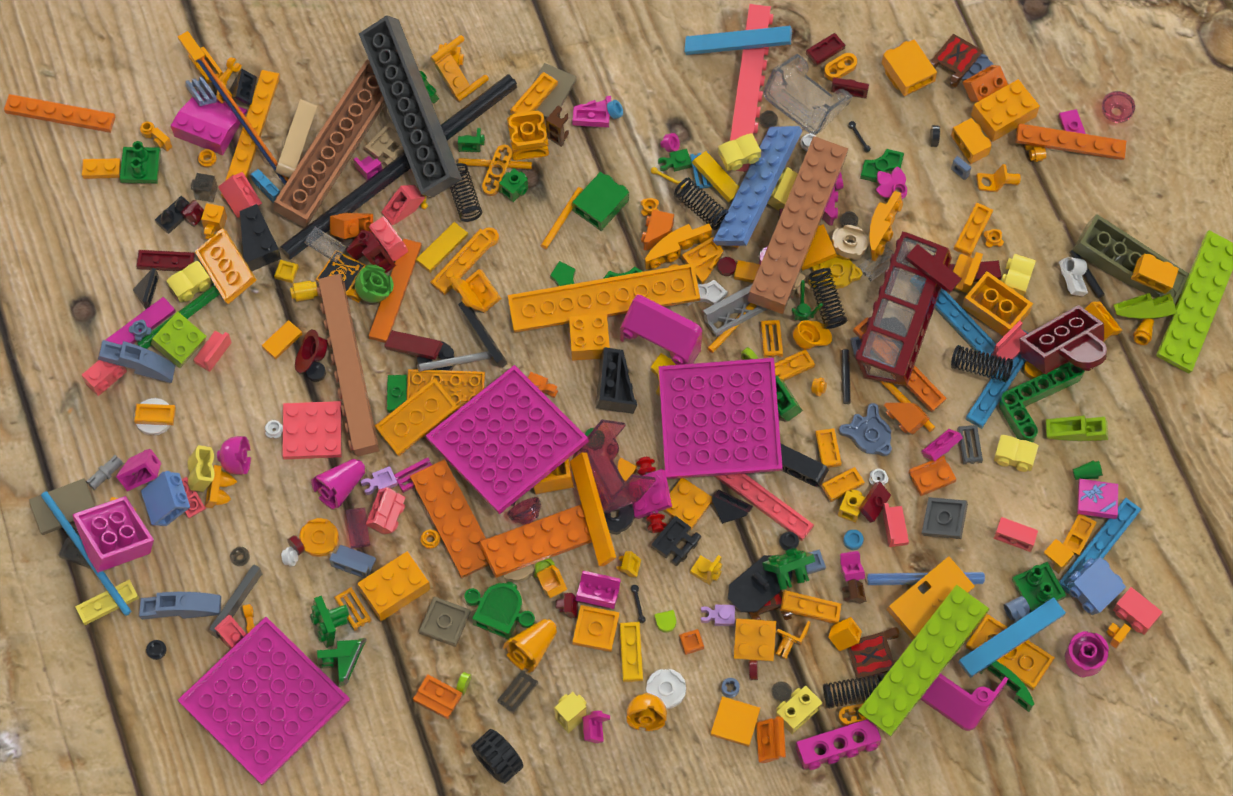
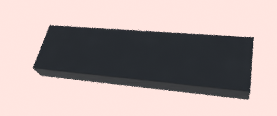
M460 302L458 304L496 363L503 368L508 364L507 360L472 307L468 308L463 302Z

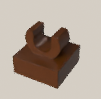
M856 579L847 581L848 586L843 587L842 591L850 592V595L845 597L844 601H855L859 604L867 602L863 583Z

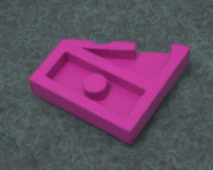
M606 96L605 100L599 102L593 100L587 104L574 106L572 125L609 127L610 115L607 110V104L611 102V96Z

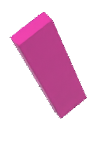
M162 297L105 341L122 345L123 341L134 344L137 340H135L134 334L129 332V327L134 322L144 320L147 327L153 330L176 311Z

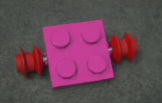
M647 456L641 457L636 462V466L640 467L637 474L642 477L628 481L634 515L637 519L648 516L646 521L651 523L647 527L648 530L653 533H659L664 530L663 528L667 524L662 522L665 519V515L658 512L672 507L666 471L663 469L656 471V468L652 467V464L655 463L654 459H650Z

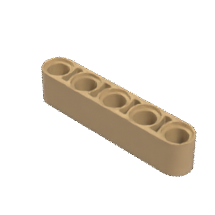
M300 99L275 173L291 177L298 165L318 105Z

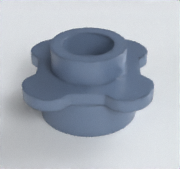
M144 320L136 321L129 327V332L134 334L137 341H141L144 336L150 335L152 332Z

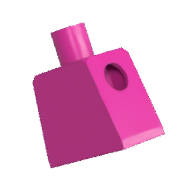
M146 449L130 457L116 477L124 488L130 491L157 478L161 461L151 449Z

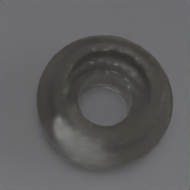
M244 547L233 549L230 554L231 562L236 566L246 565L250 560L249 551ZM239 555L244 556L241 560H238L237 557Z

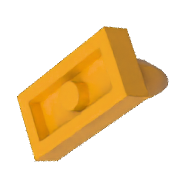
M213 465L214 479L207 487L205 507L207 508L228 503L231 500L230 496L225 491L219 489V487H228L237 483V480L232 475L222 471V466Z

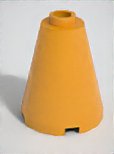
M542 619L507 640L503 648H507L508 653L506 655L509 660L520 670L526 668L529 670L528 673L533 672L557 634L556 624L550 619Z

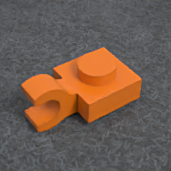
M530 372L528 379L542 393L555 398L558 390H556L557 386L551 383L548 384V378Z

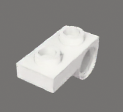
M1067 257L1059 261L1061 273L1066 280L1067 289L1070 294L1086 295L1088 291L1082 277L1087 270L1086 261L1073 257Z

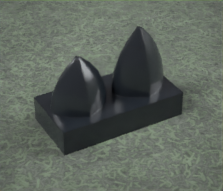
M181 195L166 210H163L155 219V223L169 234L185 220L180 212L190 202Z

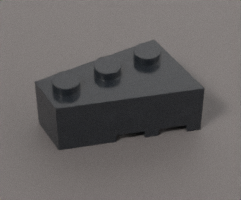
M255 204L241 210L240 222L243 257L250 270L254 271L280 260L279 248L258 205Z
M607 347L603 349L600 357L596 409L634 414L637 401L634 398L633 386L628 375L629 370L623 350Z

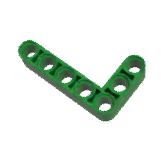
M1069 362L1047 374H1042L1003 393L999 408L1017 439L1034 443L1038 434L1037 426L1025 407L1081 381L1085 372L1082 368ZM1072 370H1077L1079 373H1073ZM1055 377H1059L1063 381H1057ZM1038 385H1044L1046 389H1041ZM1023 392L1028 393L1029 396H1028V397L1023 396L1022 393H1023ZM1005 400H1010L1013 404H1007ZM1014 416H1020L1022 420H1017ZM1024 432H1029L1032 436H1026Z

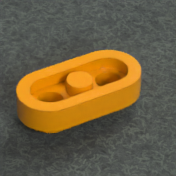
M844 53L826 64L824 70L825 77L833 81V77L842 78L854 71L857 66L856 56L852 53Z

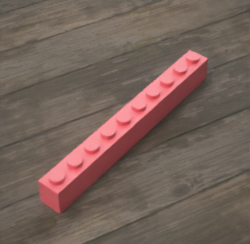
M749 4L746 30L768 28L769 24L772 25L774 14H770L771 6ZM769 47L743 49L730 141L746 134H757L759 123L755 122V120L760 117L761 107H757L758 102H762L763 91H760V86H764L765 76L762 75V71H766L767 60H764V55H768ZM743 164L736 171L747 172L751 164Z

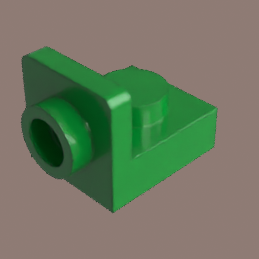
M477 128L476 137L470 135L458 136L459 152H481V145L484 146L485 135L481 134V128Z

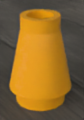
M1143 318V321L1133 333L1134 341L1137 344L1147 345L1151 342L1154 324L1152 318Z

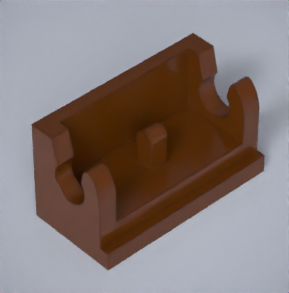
M557 106L546 119V132L549 140L562 147L569 135V130H566L564 133V124L568 120V113L565 114L564 118H560L562 107Z

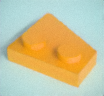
M714 237L682 254V259L686 264L694 263L696 278L700 284L706 282L724 252L720 245L714 243Z

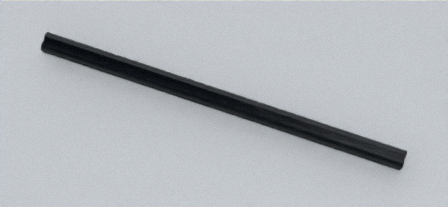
M507 74L442 123L441 127L446 140H449L517 88L515 79L510 74ZM405 152L280 246L281 250L288 259L291 260L330 230V216L353 213L411 169Z

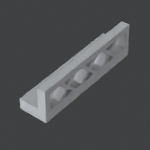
M752 284L703 310L704 321L715 336L767 310V308L759 305L754 310L745 309L750 303L748 302V297ZM733 313H741L737 319L730 318V315ZM718 321L725 322L724 326L718 329L714 326V323Z

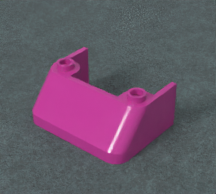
M642 295L634 297L620 328V341L624 342L626 338L636 339L637 336H640L669 351L675 364H693L701 352L702 328L693 321Z
M940 673L920 700L961 729L971 731L976 728L1003 691L1008 678L1004 677L994 692L982 686L978 687L971 695Z

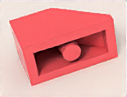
M415 185L400 186L382 210V214L391 225H395L415 212L425 197Z

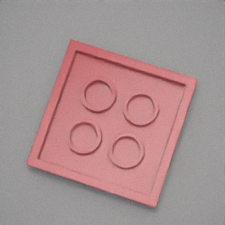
M341 401L283 403V459L342 457Z

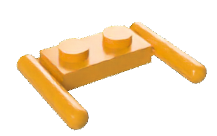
M459 35L430 57L458 102L489 80L487 75H483L470 85L449 53L464 42L465 39L462 35Z

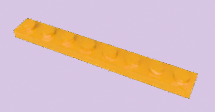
M261 70L252 104L246 116L259 137H261L280 79L279 73ZM244 127L242 128L226 180L241 172L244 173L246 178L248 177L257 145Z

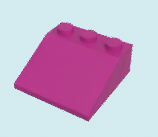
M192 97L177 113L171 124V129L176 138L224 155L241 123L226 101L221 103L217 99L215 103L199 106ZM239 107L245 116L248 112L247 109Z
M126 496L75 513L72 516L87 556L98 573L151 553L154 539Z

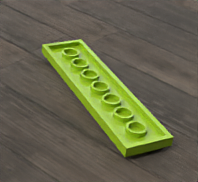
M1210 230L1206 232L1176 305L1177 314L1172 315L1156 354V357L1188 374L1193 371L1233 271V243Z
M956 585L861 706L858 713L891 737L988 613L989 608Z

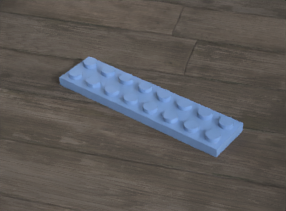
M800 126L769 127L759 147L761 158L756 163L750 165L728 209L729 213H726L713 240L716 245L747 246L802 133Z

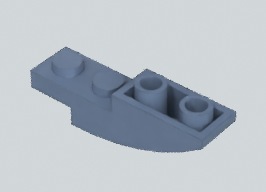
M103 340L98 360L135 369L134 374L172 383L176 365L164 357L135 344L123 341L122 345Z
M200 592L157 593L156 597L141 598L139 617L142 620L181 616L182 619L219 615L221 612V596Z

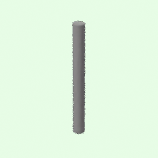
M487 351L421 363L417 367L420 372L491 359L492 355Z

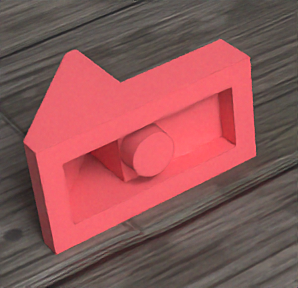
M230 615L214 628L221 636L220 639L230 649L247 635Z

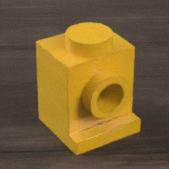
M846 491L839 508V517L857 522L860 514L858 508L865 499L860 491Z

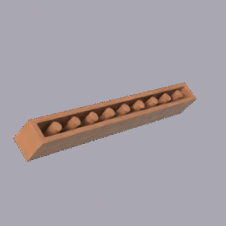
M341 274L318 279L320 286L317 287L319 297H322L323 303H320L322 313L326 314L324 325L326 331H329L330 334L327 337L330 348H333L331 360L337 368L334 371L336 381L340 383V388H338L339 397L344 402V405H341L343 416L347 417L345 428L347 434L350 433L351 440H348L349 447L359 457L380 450L345 283Z

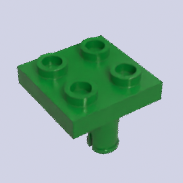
M141 141L134 142L133 147H123L120 182L158 184L161 157L160 147H144Z
M794 548L787 550L784 555L770 556L769 560L762 562L764 570L776 573L780 590H785L792 587L788 574L791 570L795 571L797 583L809 581L805 565L815 562L814 554Z
M1048 562L1036 565L1032 569L1012 578L1020 596H1023L1028 602L1030 613L1053 597L1058 602L1067 596Z
M321 595L314 598L310 618L313 625H317L319 630L317 631L319 641L321 643L324 642L325 647L328 648L334 645L335 628L348 624L347 617L349 616V611L346 605L331 610L327 609Z

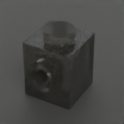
M197 173L195 179L191 182V190H193L195 199L214 202L218 188L215 176Z

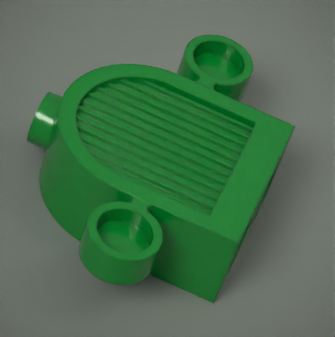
M512 582L492 585L486 590L482 598L477 589L471 588L465 592V602L470 606L478 605L472 618L474 626L509 640L518 622L526 629L535 623V616L532 612H522V598L517 590V585Z

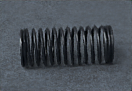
M457 163L458 169L465 168V170L459 171L461 172V177L467 175L462 180H468L454 184L453 187H450L460 220L464 222L474 221L482 215L483 211L476 196V190L474 189L468 166L464 163ZM470 186L469 188H465V189H462V190H460V191H456V190H458V189H461V188ZM471 200H475L474 202H470V203H467V204H465V205H461L462 203H466V202H469V201H471ZM472 204H476V205H474V206H470V207H467V208L463 209L464 206H469V205H472ZM476 210H479L478 212H476L475 214H472V215H467V216H464V215H463V214H467V213H471V212H474V211H476ZM478 214L477 216L472 217V218H469V219H463V218H461V217H471V216H474V215Z
M689 177L683 179L675 188L674 196L697 214V216H700V219L706 221V224H711L710 226L713 230L718 229L726 213H729V211L721 207L708 193L705 194L706 192L700 186H696L697 184L693 180L691 181ZM688 181V183L682 188L680 193L677 194L680 187ZM693 185H695V187L684 198L685 194L692 188ZM698 187L697 191H695V193L690 197V199L687 200V198H688V197L693 193V191ZM701 190V192H700V193L695 197V199L690 203L691 199H693V197L698 193V191ZM704 193L703 196L697 201V203L693 205L694 202L700 197V195ZM708 198H710V200H709V201L704 205V207L699 211L700 207L706 202V200H707ZM713 200L712 204L706 209L704 213H702L703 210L708 206V204ZM716 203V205L711 209V211L705 216L706 212L713 206V204ZM719 206L718 209L713 213V215L710 218H708L709 215L715 210V208ZM722 208L721 212L715 217L714 220H712V218Z
M822 268L808 275L814 296H816V303L818 305L820 303L823 304L819 311L821 312V319L826 329L839 327L848 321L847 317L844 316L845 312H842L844 309L841 308L843 305L840 304L839 293H837L838 289L835 288V281H833L834 277H830L832 276L830 268ZM826 272V273H824V274H821V275H818V276H814V275H816V274H818V273ZM831 278L830 280H827V281H825V282L818 283V282L823 281V280H825V279ZM832 282V283L829 284V285L819 287V286L824 285V284H826V283ZM834 286V287H832V288H830V289L820 291V290H822V289H825V288Z
M961 345L955 347L951 359L952 369L958 368V370L970 371L971 374H979V376L983 375V377L987 376V378L991 376V379L995 378V380L999 379L1003 382L1008 381L1013 367V359L1007 358L1006 360L1003 357L1001 361V356H999L997 360V355L993 358V354H991L989 357V353L985 355L983 351L981 354L980 350L977 352L976 349L973 351L972 348L968 352V347L964 351V346L961 347Z
M883 673L874 674L873 677L872 675H869V677L865 676L864 678L860 677V679L856 677V679L852 678L851 681L849 679L842 682L838 681V683L834 681L833 684L830 682L829 685L824 683L823 692L827 708H834L830 685L833 688L836 707H838L835 684L837 686L840 706H843L839 683L842 687L843 700L846 706L847 698L850 705L852 700L856 704V697L858 703H860V694L862 701L865 702V696L867 700L869 694L871 695L876 688L874 677L877 679L878 686L884 678ZM870 677H871L872 683H873V690H872V686H871V683H870ZM861 678L864 682V691L861 684ZM857 680L859 682L860 694L857 686ZM848 681H849L850 687H851V695H850V691H849V687H848ZM852 681H854L855 684V692L852 685ZM844 683L846 685L847 698L844 690Z

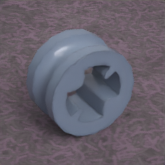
M734 678L725 679L721 687L723 695L728 698L737 696L740 688L739 682ZM730 684H733L735 691L731 690V692H728L726 685L730 686Z

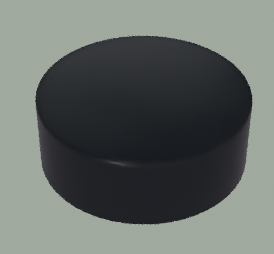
M313 362L309 369L306 370L307 377L313 382L323 380L326 375L324 365L320 362Z

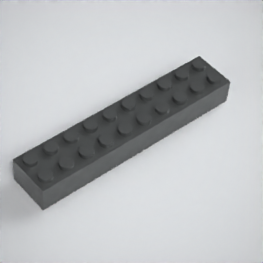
M386 15L360 32L359 36L422 195L435 197L461 181L462 178L400 21Z

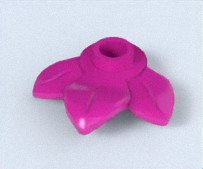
M896 167L892 174L882 171L877 172V181L880 186L876 188V191L880 196L890 198L895 189L900 191L902 199L906 197V176L899 167Z

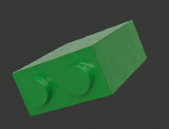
M599 172L572 202V211L602 231L629 201V191L625 186L614 182L611 176Z

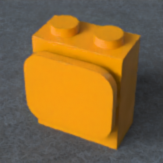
M915 39L909 42L905 41L899 47L889 49L883 54L882 65L885 68V74L893 86L901 91L903 96L935 82L937 71Z

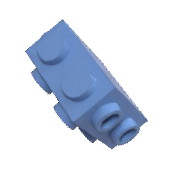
M164 471L141 490L151 525L167 526L190 508L180 473Z
M1101 557L1088 559L1082 565L1084 568L1080 572L1076 571L1069 578L1071 581L1066 585L1070 589V594L1077 598L1083 604V609L1091 615L1100 613L1126 588L1122 578L1110 569L1109 563Z

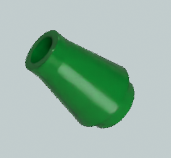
M1092 460L1073 469L1075 480L1098 479L1099 476H1103L1099 461Z

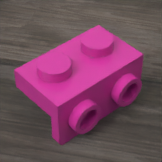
M582 571L576 601L614 609L621 579Z

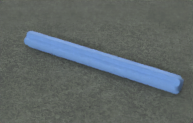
M963 572L973 584H983L985 582L983 572ZM874 573L867 575L868 585H915L928 573Z

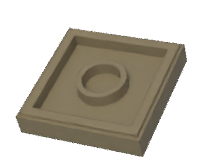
M433 597L420 627L419 634L456 647L471 610Z

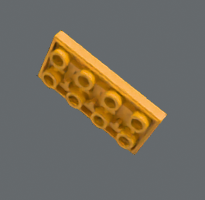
M408 369L407 400L434 378L459 409L485 389V372L446 370L419 372L415 369Z

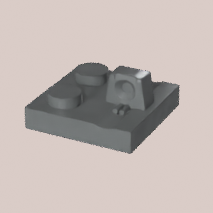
M929 497L922 528L923 536L962 539L968 507L967 500Z

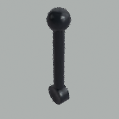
M850 121L849 128L853 129L864 146V151L869 152L871 148L865 143L858 132L856 123Z
M632 585L631 591L634 593L639 614L638 621L644 623L646 618L643 616L638 596L639 587L638 585Z

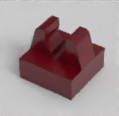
M192 200L180 213L191 226H196L201 221L204 209L196 200Z
M564 593V599L556 600V609H559V612L565 613L569 618H578V601H576V596L573 593Z

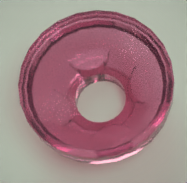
M1114 91L1104 97L1102 113L1108 120L1122 123L1128 121L1134 114L1135 102L1127 93ZM1113 108H1118L1121 110L1122 114L1118 116L1114 115L1111 110Z
M532 497L516 504L508 511V517L512 522L521 523L522 525L533 522L539 517L538 514L541 509L540 499Z

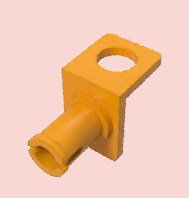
M1002 164L994 174H976L978 189L981 191L998 192L1004 184L1018 185L1021 181L1020 174L1007 173L1006 164ZM982 178H987L990 181V186L983 185Z
M807 622L800 638L777 629V634L783 639L775 654L779 657L782 654V658L787 659L793 644L802 645L811 622Z

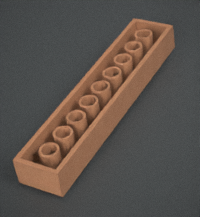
M368 59L274 201L273 211L304 228L312 220L386 104Z
M813 136L750 289L748 302L784 314L846 160L849 148Z

